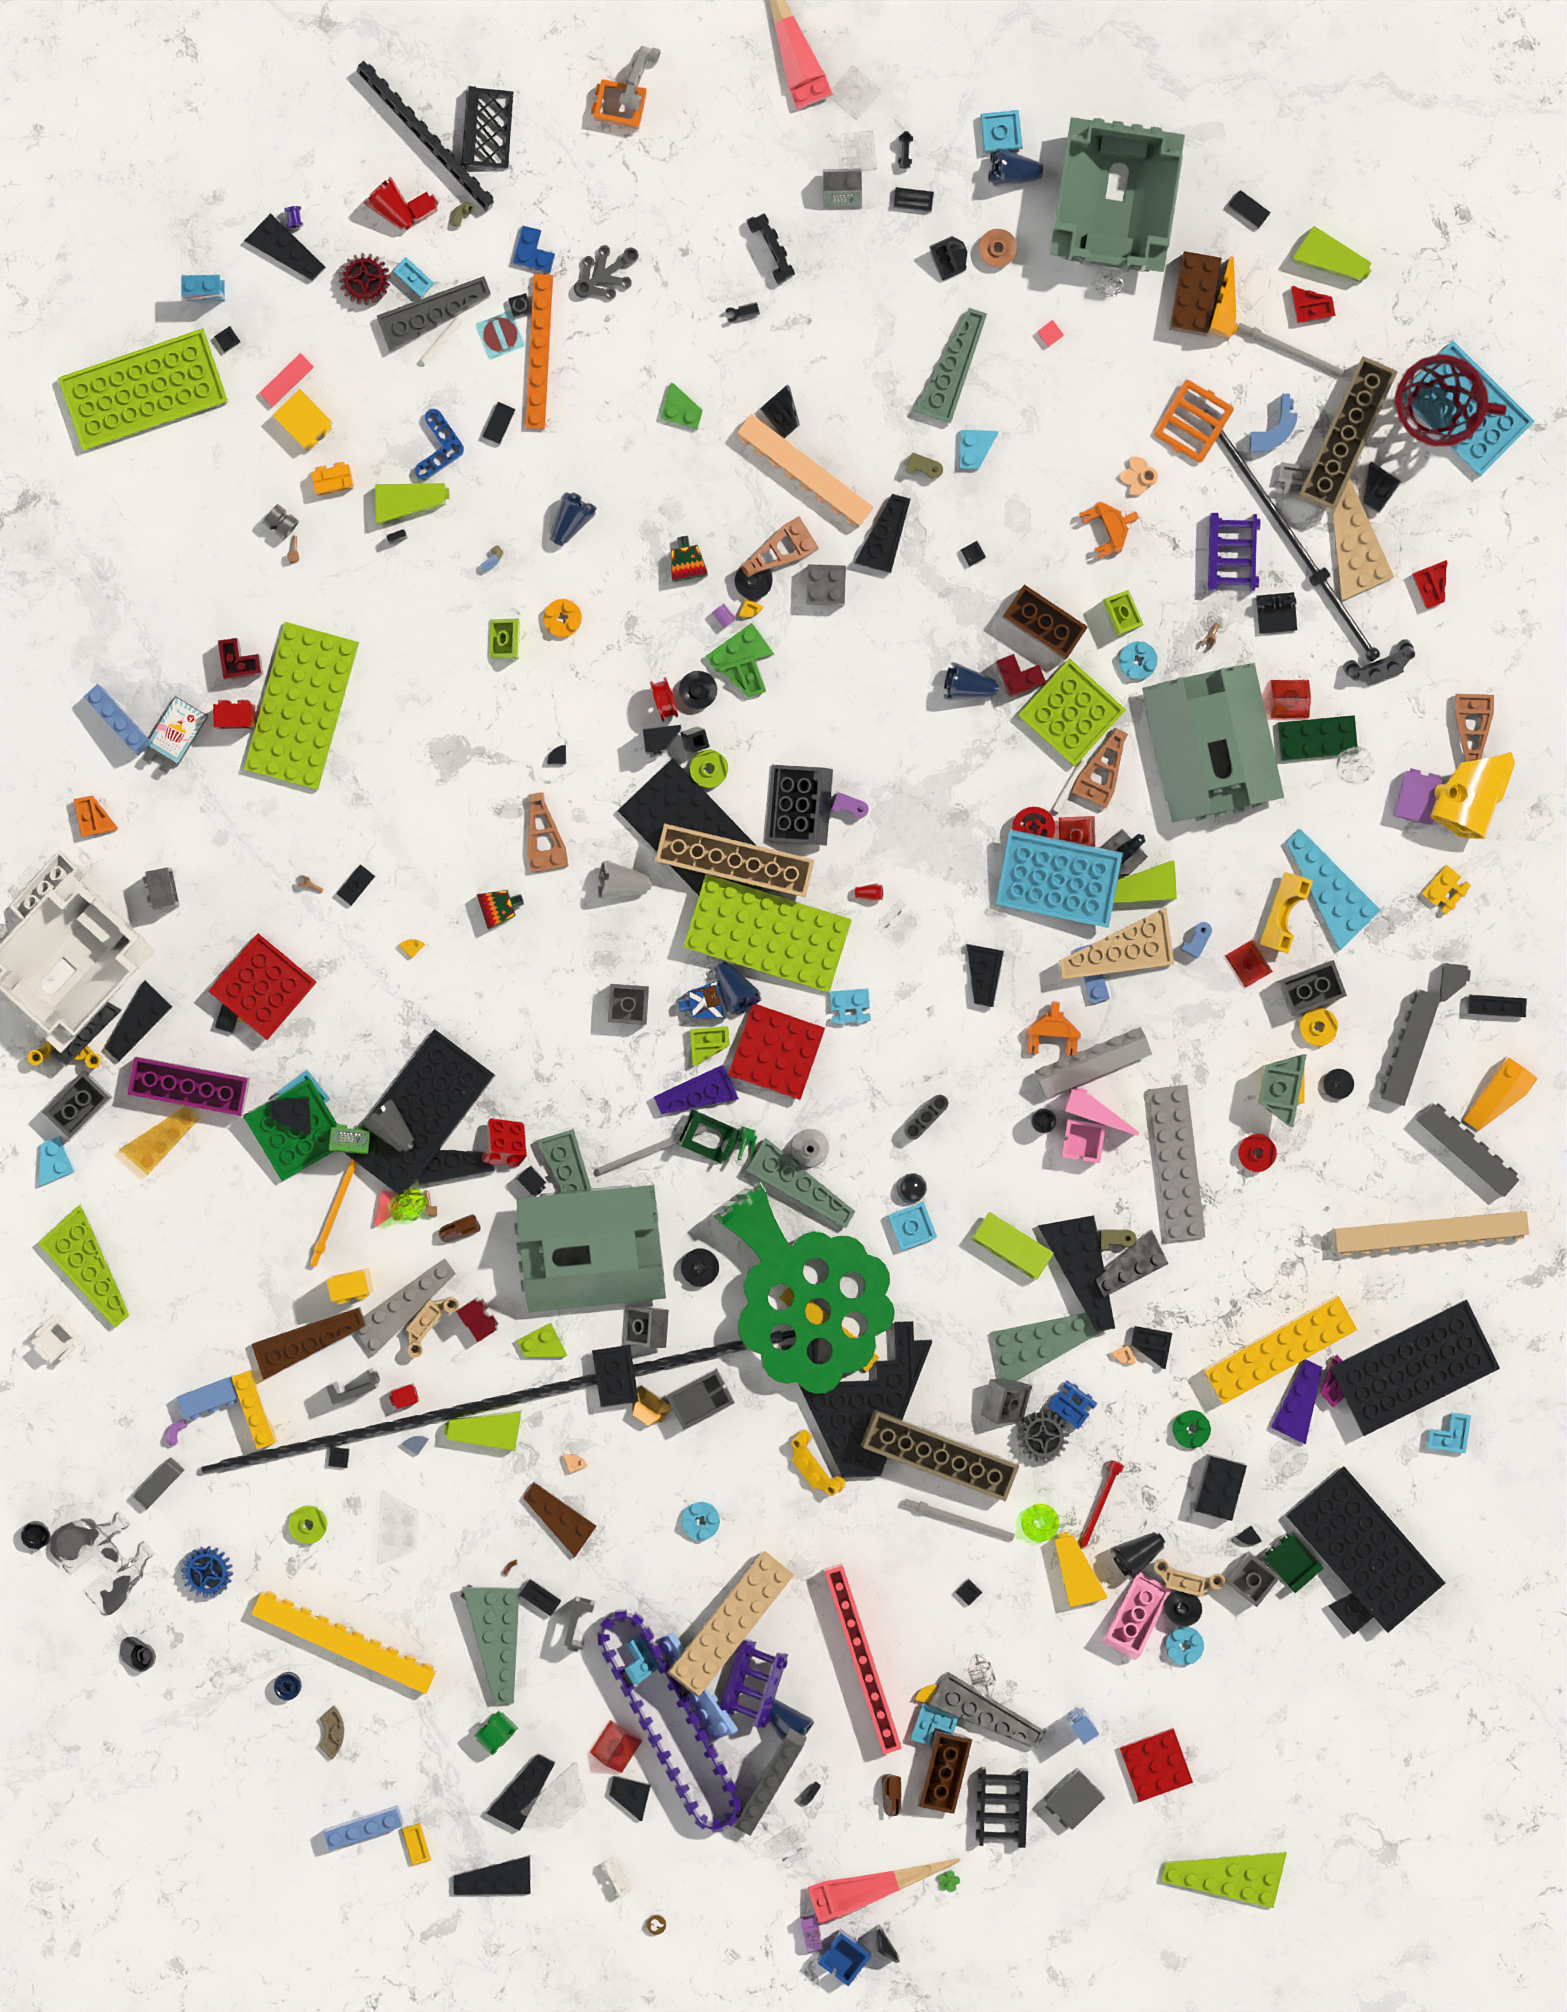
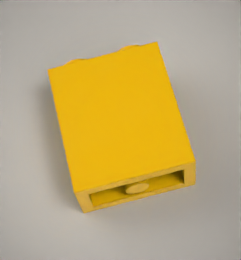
M301 389L273 414V417L305 450L308 448L313 449L319 442L317 439L322 435L326 436L333 429L331 427L333 422Z

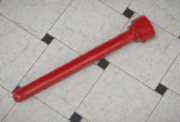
M1110 1460L1109 1475L1080 1541V1546L1083 1548L1088 1545L1116 1476H1119V1473H1122L1125 1465L1117 1461Z

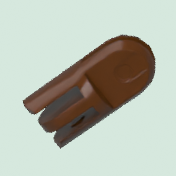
M471 1214L442 1226L439 1229V1236L443 1242H452L479 1232L481 1226L476 1216Z
M884 1774L882 1777L884 1812L889 1817L897 1816L901 1812V1777Z

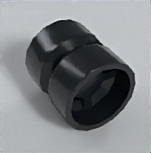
M1040 1108L1033 1112L1030 1122L1036 1131L1048 1133L1055 1128L1057 1119L1051 1110Z

